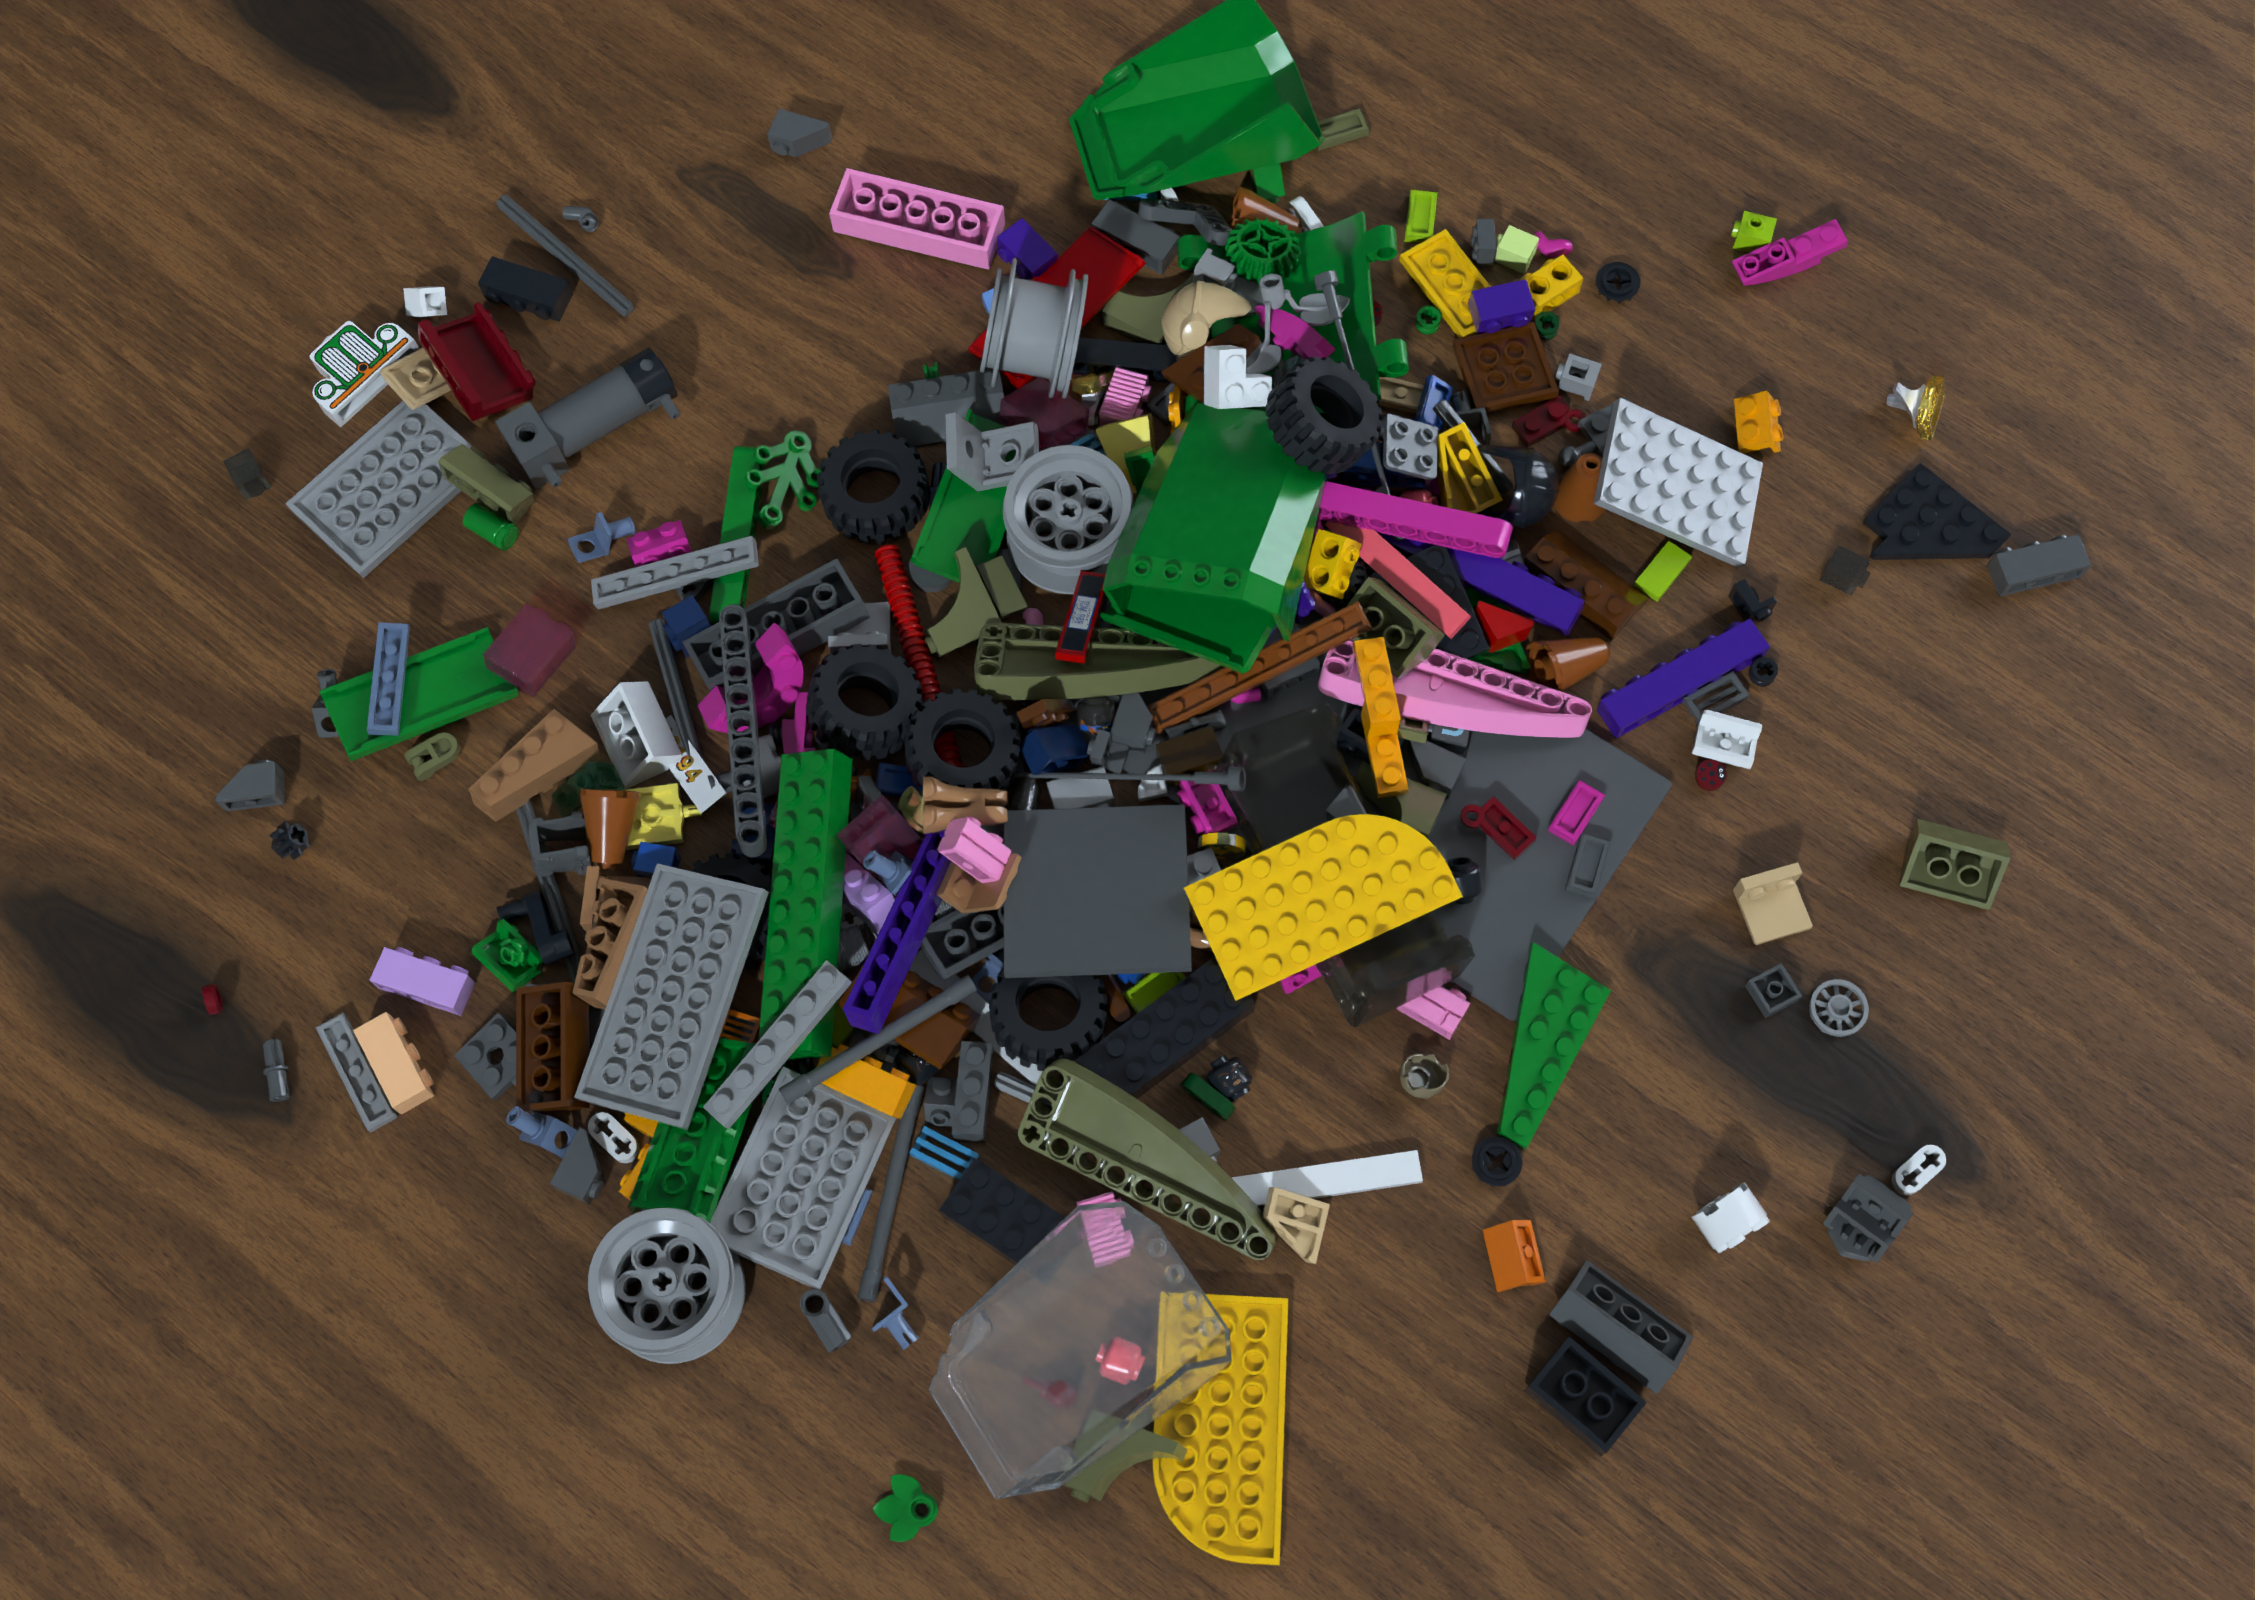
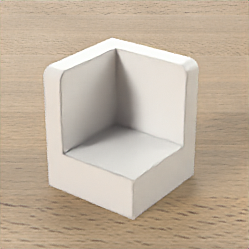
M444 287L403 288L407 316L447 315Z

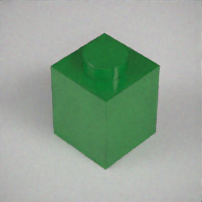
M1280 163L1249 170L1254 193L1271 203L1278 202V197L1285 196Z

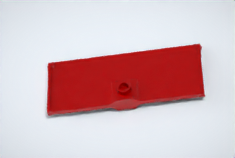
M1090 226L1041 276L1033 277L1031 281L1066 287L1072 269L1076 271V279L1082 280L1083 274L1088 275L1082 328L1146 263L1135 253L1130 252ZM987 329L967 348L980 361H982ZM1000 370V375L1020 390L1033 377Z

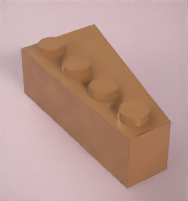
M553 709L469 788L474 805L495 822L519 807H522L526 802H529L530 798L538 793L543 792L544 794L553 788V784L567 776L570 778L579 773V769L589 763L594 764L601 760L597 742Z
M599 878L597 888L600 889L598 901L593 902L591 913L595 916L592 928L587 930L584 940L588 946L586 954L580 958L572 993L591 1006L605 1010L648 889L641 885Z

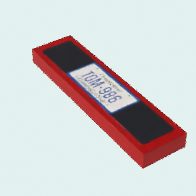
M1087 571L1080 572L1055 652L1056 660L1085 664L1105 598V592L1102 588L1106 574Z

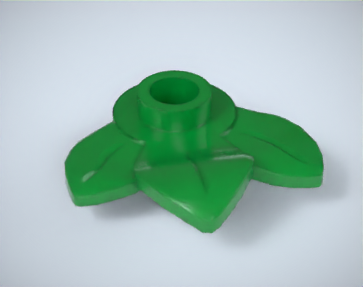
M897 1474L891 1476V1487L894 1494L880 1500L874 1505L873 1511L882 1521L892 1524L890 1530L891 1541L906 1542L916 1536L920 1527L928 1526L934 1522L938 1515V1504L931 1495L923 1493L916 1479L907 1475ZM918 1505H927L928 1512L925 1516L917 1515L916 1509Z

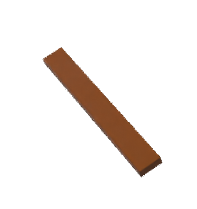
M1357 601L1292 633L1290 641H1284L1282 638L1262 648L1251 669L1246 673L1242 674L1224 667L1148 705L1147 708L1153 717V724L1157 729V733L1160 735L1164 733L1165 728L1184 723L1190 717H1196L1371 630L1372 627L1360 602Z

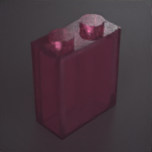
M1039 377L1001 399L999 422L1009 427L1034 421L1038 425L1039 449L1045 450L1051 447L1066 445L1086 433L1090 409L1067 395L1066 399L1061 398V392L1055 391L1053 398L1050 399L1048 397L1050 383Z
M526 604L483 653L485 666L517 688L535 697L576 648L574 632L568 625L564 623L558 624L550 619L549 615L542 609H534Z
M883 795L836 835L862 865L865 856L871 850H875L878 854L888 859L897 851L914 861L923 842L920 836ZM867 869L876 880L887 888L877 873Z

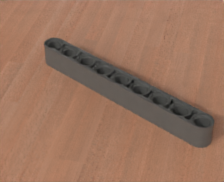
M731 604L721 610L719 622L735 831L742 853L748 857H757L763 854L767 848V834L750 628L745 610L739 605ZM733 621H740L736 625H729ZM735 647H742L739 651H731ZM737 673H744L742 677H733ZM741 699L747 700V701H746L745 703H743V704H740V705L735 704V702H737L738 700H741ZM742 726L749 727L746 731H737V729ZM744 753L751 754V756H749L746 759L739 758V756ZM746 780L754 781L750 786H741ZM747 808H756L751 814L743 813ZM751 835L758 836L757 840L753 842L745 841Z

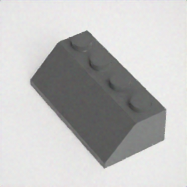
M993 368L984 370V373L979 370L888 385L896 439L898 440L900 437H903L909 441L910 447L915 448L946 443L945 414L956 412L965 419L968 408L972 410L973 414L1009 427L1000 370H998L994 388L990 386Z
M1004 903L997 910L963 914L955 910L930 924L920 947L934 971L945 980L1004 947Z
M1588 1260L1585 1261L1549 1314L1560 1326L1569 1329L1580 1337L1586 1345L1602 1353L1616 1367L1628 1372L1642 1386L1651 1389L1656 1394L1659 1393L1677 1370L1694 1338Z

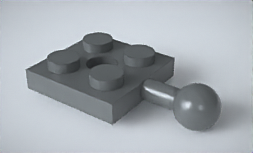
M1613 404L1579 420L1577 426L1588 442L1577 448L1566 446L1561 449L1558 461L1562 467L1568 469L1579 457L1587 453L1595 452L1603 458Z
M498 1012L454 1055L493 1100H497L513 1084L516 1087V1028L503 1014ZM501 1048L504 1053L503 1060L499 1064L494 1065L491 1061V1055L494 1050ZM533 1092L529 1097L531 1104L542 1103L544 1100L540 1092Z

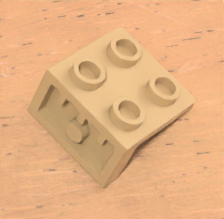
M1798 862L1742 878L1733 889L1755 945L1812 928V922L1796 885V881L1802 875Z

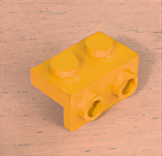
M1767 390L1734 399L1738 450L1745 454L1770 447L1774 453L1781 452L1780 442L1783 441L1784 437L1782 428L1778 424V416L1781 415L1779 401L1777 399L1774 400Z

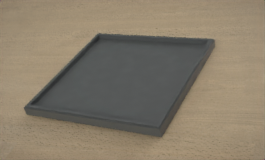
M1185 804L1008 811V821L1004 823V845L1011 850V854L1017 853L1022 858L1018 865V873L1011 881L1006 893L1007 898L1004 902L1005 978L1192 972L1189 898L1184 890V887L1188 886Z

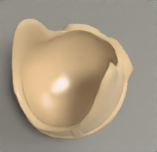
M1203 281L1191 283L1171 298L1163 312L1161 323L1166 344L1176 356V360L1179 361L1211 341L1210 327L1214 322L1228 317L1245 316L1252 306L1244 297L1222 285Z

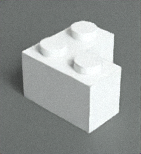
M1233 345L1205 346V405L1217 409L1266 406L1268 395L1272 390V377L1260 373L1246 374L1245 348Z

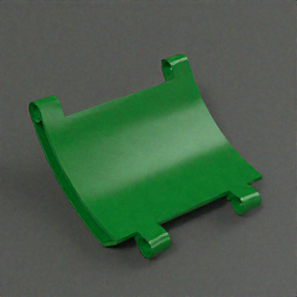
M1361 211L1336 223L1296 233L1295 236L1299 239L1300 260H1298V266L1290 274V277H1284L1282 281L1284 290H1290L1291 297L1300 306L1299 301L1301 298L1310 294L1324 293L1323 290L1316 289L1314 282L1316 275L1326 271H1336L1339 284L1334 286L1336 295L1349 297V304L1342 312L1343 318L1340 320L1354 369L1360 374L1359 377L1363 381L1369 383L1371 386L1370 391L1372 394H1376L1379 403L1381 399L1379 377L1398 378L1407 374L1409 371L1407 344L1402 339H1389L1378 345L1376 344L1369 263L1375 262V260L1388 261L1395 258L1398 254L1397 236L1395 228L1390 225H1379L1366 231L1365 213ZM1182 236L1177 241L1178 266L1185 270L1194 271L1196 264L1207 248L1213 250V256L1226 260L1225 246L1210 244L1203 236ZM1285 299L1283 305L1278 309L1291 313L1301 319V313L1295 312L1287 299ZM1257 313L1251 316L1228 317L1217 320L1211 325L1210 340L1239 323L1257 335L1261 343H1263L1265 330L1257 322L1260 319ZM1335 321L1324 326H1311L1336 349L1328 358H1333L1334 362L1341 361L1347 364ZM1272 331L1270 332L1269 345H1276L1272 340L1275 336ZM1288 349L1284 352L1281 350L1282 356L1277 366L1265 373H1261L1272 377V389L1297 362L1303 359L1299 354L1294 355ZM1190 395L1184 399L1185 417L1197 403H1200ZM1314 405L1315 409L1320 414V416L1330 424L1334 425L1330 417L1323 410ZM1266 406L1245 407L1243 409L1266 411Z

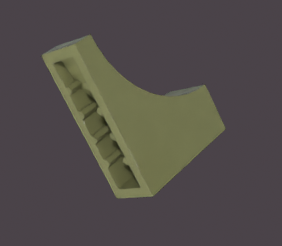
M1194 273L1176 289L1157 296H1133L1118 291L1101 308L1103 326L1136 343L1167 345L1161 323L1163 312L1171 298L1182 288L1192 283Z
M966 547L956 551L953 555L959 574V586L955 602L949 613L939 623L926 631L928 637L924 638L930 653L936 652L938 658L978 640L980 630L984 625L1002 623Z
M1362 761L1353 785L1354 790L1379 806L1388 818L1409 825L1429 839L1447 794L1407 779L1408 794L1377 798L1371 764Z
M1092 1409L1062 1484L1072 1489L1070 1496L1086 1503H1088L1090 1497L1101 1501L1111 1483L1129 1467L1154 1458H1169L1183 1462L1188 1449L1176 1441Z

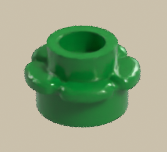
M519 937L503 940L500 955L504 962L517 967L528 958L529 949L524 940Z

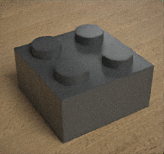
M1477 219L1476 225L1472 227L1470 244L1473 246L1471 258L1472 261H1475L1476 268L1493 267L1496 253L1494 219Z
M1782 963L1750 979L1745 984L1746 989L1765 1018L1797 1002L1802 997Z

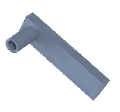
M378 622L367 723L368 735L399 736L410 635L409 624Z

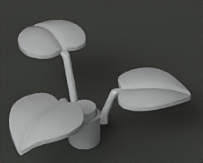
M1278 274L1265 275L1260 279L1259 285L1256 281L1247 282V280L1238 277L1237 283L1232 290L1250 302L1252 308L1245 316L1256 314L1253 309L1257 305L1265 306V339L1246 359V374L1265 373L1273 369L1280 362L1282 356L1281 348L1277 345H1269L1271 309L1280 308L1285 299H1287L1295 312L1301 313V320L1305 321L1308 325L1324 326L1333 322L1324 293L1307 295L1300 299V306H1298L1291 297L1290 290H1284L1282 277ZM1337 295L1342 313L1349 304V297Z

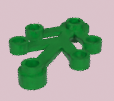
M791 431L787 433L783 443L772 447L761 445L754 452L753 458L760 465H766L770 459L787 454L783 464L762 471L751 469L744 479L745 484L749 488L756 489L762 483L778 478L769 504L763 506L758 514V522L765 529H775L782 521L783 514L780 507L789 483L798 499V507L802 511L809 512L816 505V497L812 493L807 492L795 468L799 460L807 474V484L813 488L819 487L817 481H814L811 475L818 476L821 470L815 467L809 455L812 446L811 440L804 432ZM794 440L800 442L802 446H797ZM759 452H764L767 458L760 457ZM750 476L757 477L758 482H753ZM803 499H808L811 505H806ZM767 512H773L776 518L770 517Z

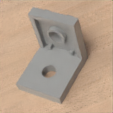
M958 413L945 414L947 469L978 492L1008 486L1017 468L1029 457L1039 452L1038 425L1034 421L980 432ZM1016 449L1014 459L1006 462L1005 457L1008 452Z

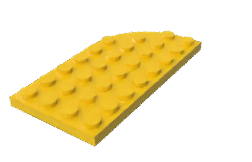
M1371 814L1348 815L1325 822L1184 887L1235 1001L1463 897L1444 857L1424 835L1398 820Z
M1161 1292L1154 1433L1176 1441L1188 1449L1183 1462L1169 1458L1153 1459L1154 1482L1163 1509L1177 1530L1187 1540L1212 1556L1235 1563L1279 1566L1288 1298Z

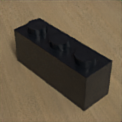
M493 256L478 282L484 297L494 304H499L500 302L509 305L519 312H524L525 310L534 313L544 320L553 319L560 322L573 296L567 280Z

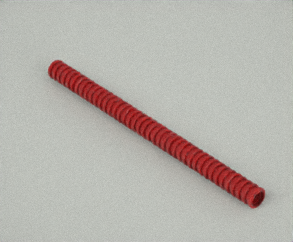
M884 545L875 551L874 556L877 559L879 573L882 575L881 580L884 583L886 596L889 598L888 603L891 606V613L894 614L893 620L896 622L895 627L898 630V637L901 638L900 644L903 646L902 651L905 654V661L908 662L907 668L912 667L917 674L916 680L921 682L923 702L926 699H930L933 702L935 694L942 691L939 689V682L936 681L938 677L934 673L933 660L930 657V651L924 640L926 637L920 624L921 620L918 617L919 613L916 609V603L913 601L914 596L911 593V587L908 585L909 579L906 577L907 573L904 569L902 556L899 553L900 549L897 545ZM948 731L935 741L934 751L945 763L964 768L963 763H960L962 758L958 754L957 741L953 738L954 731Z

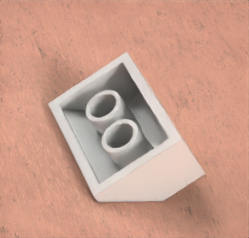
M648 681L620 682L591 714L592 720L624 789L669 769L668 766L675 763L682 755Z

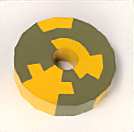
M1208 833L1199 837L1198 852L1212 847L1216 859H1236L1245 855L1246 840L1241 836L1230 833Z

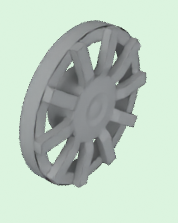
M1834 979L1822 983L1815 989L1809 1001L1811 1019L1823 1033L1832 1036L1845 1037L1855 1034L1862 1028L1868 1018L1869 1006L1864 993L1856 985L1846 980ZM1833 986L1834 996L1831 997L1824 988ZM1839 986L1848 988L1845 995L1839 994ZM1854 992L1859 1000L1851 1002L1849 996ZM1821 993L1828 1002L1816 1000L1817 995ZM1862 1004V1014L1852 1011L1853 1007ZM1815 1005L1825 1007V1010L1816 1013ZM1828 1015L1829 1018L1824 1024L1819 1018ZM1849 1015L1860 1019L1856 1026L1849 1019ZM1833 1020L1836 1021L1837 1030L1829 1028ZM1842 1020L1849 1026V1030L1842 1031Z

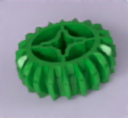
M1255 217L1252 222L1245 219L1243 224H1236L1234 230H1230L1225 244L1226 261L1235 266L1234 271H1237L1238 277L1246 276L1247 282L1252 279L1257 280L1258 285L1260 279L1268 274H1278L1282 279L1284 277L1289 278L1290 274L1297 268L1298 260H1300L1299 239L1295 236V231L1289 230L1287 224L1279 225L1278 220L1274 222L1268 221L1267 217L1265 220H1259Z

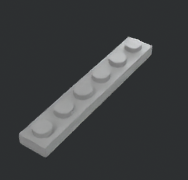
M753 536L591 579L593 605L599 610L759 566L756 540Z
M826 960L703 1108L721 1125L729 1129L850 986L852 981Z

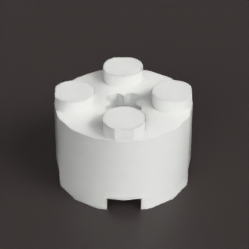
M1745 1182L1733 1187L1731 1193L1728 1192L1723 1196L1717 1197L1691 1216L1711 1247L1718 1253L1727 1248H1733L1746 1239L1745 1235L1751 1231L1759 1230L1770 1222L1766 1216L1767 1213Z

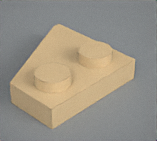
M1269 1187L1262 1219L1306 1263L1316 1264L1330 1204L1280 1188Z

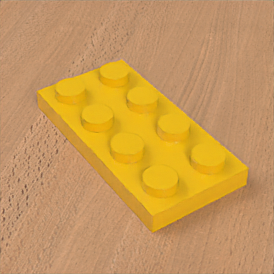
M1444 229L1400 254L1399 261L1434 307L1440 311L1441 316L1457 337L1463 338L1477 334L1468 301L1473 290L1491 286L1449 232Z

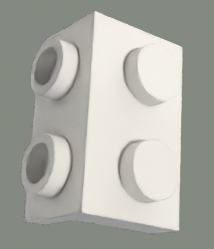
M1704 710L1696 729L1692 754L1751 769L1754 762L1757 740L1762 731V724L1719 712Z

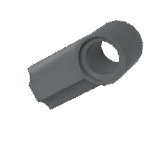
M810 1289L801 1296V1312L807 1317L829 1354L853 1339L833 1307L830 1298L824 1292L818 1289ZM813 1297H821L824 1302L822 1310L817 1313H810L808 1310V1303Z

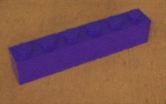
M1748 619L1743 623L1736 621L1729 625L1723 634L1717 637L1714 634L1710 635L1700 642L1699 647L1693 650L1690 648L1684 649L1675 656V660L1668 664L1663 661L1650 670L1651 673L1641 677V675H1637L1630 679L1624 688L1618 691L1614 688L1603 694L1597 712L1615 739L1681 704L1684 697L1694 694L1699 689L1714 683L1731 672L1736 674L1752 665L1756 659L1765 657L1770 646L1752 620Z

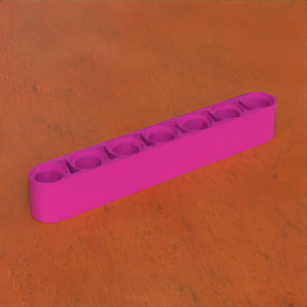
M1325 481L1317 519L1361 529H1374L1376 532L1493 558H1502L1506 555L1513 530L1512 525L1502 519Z

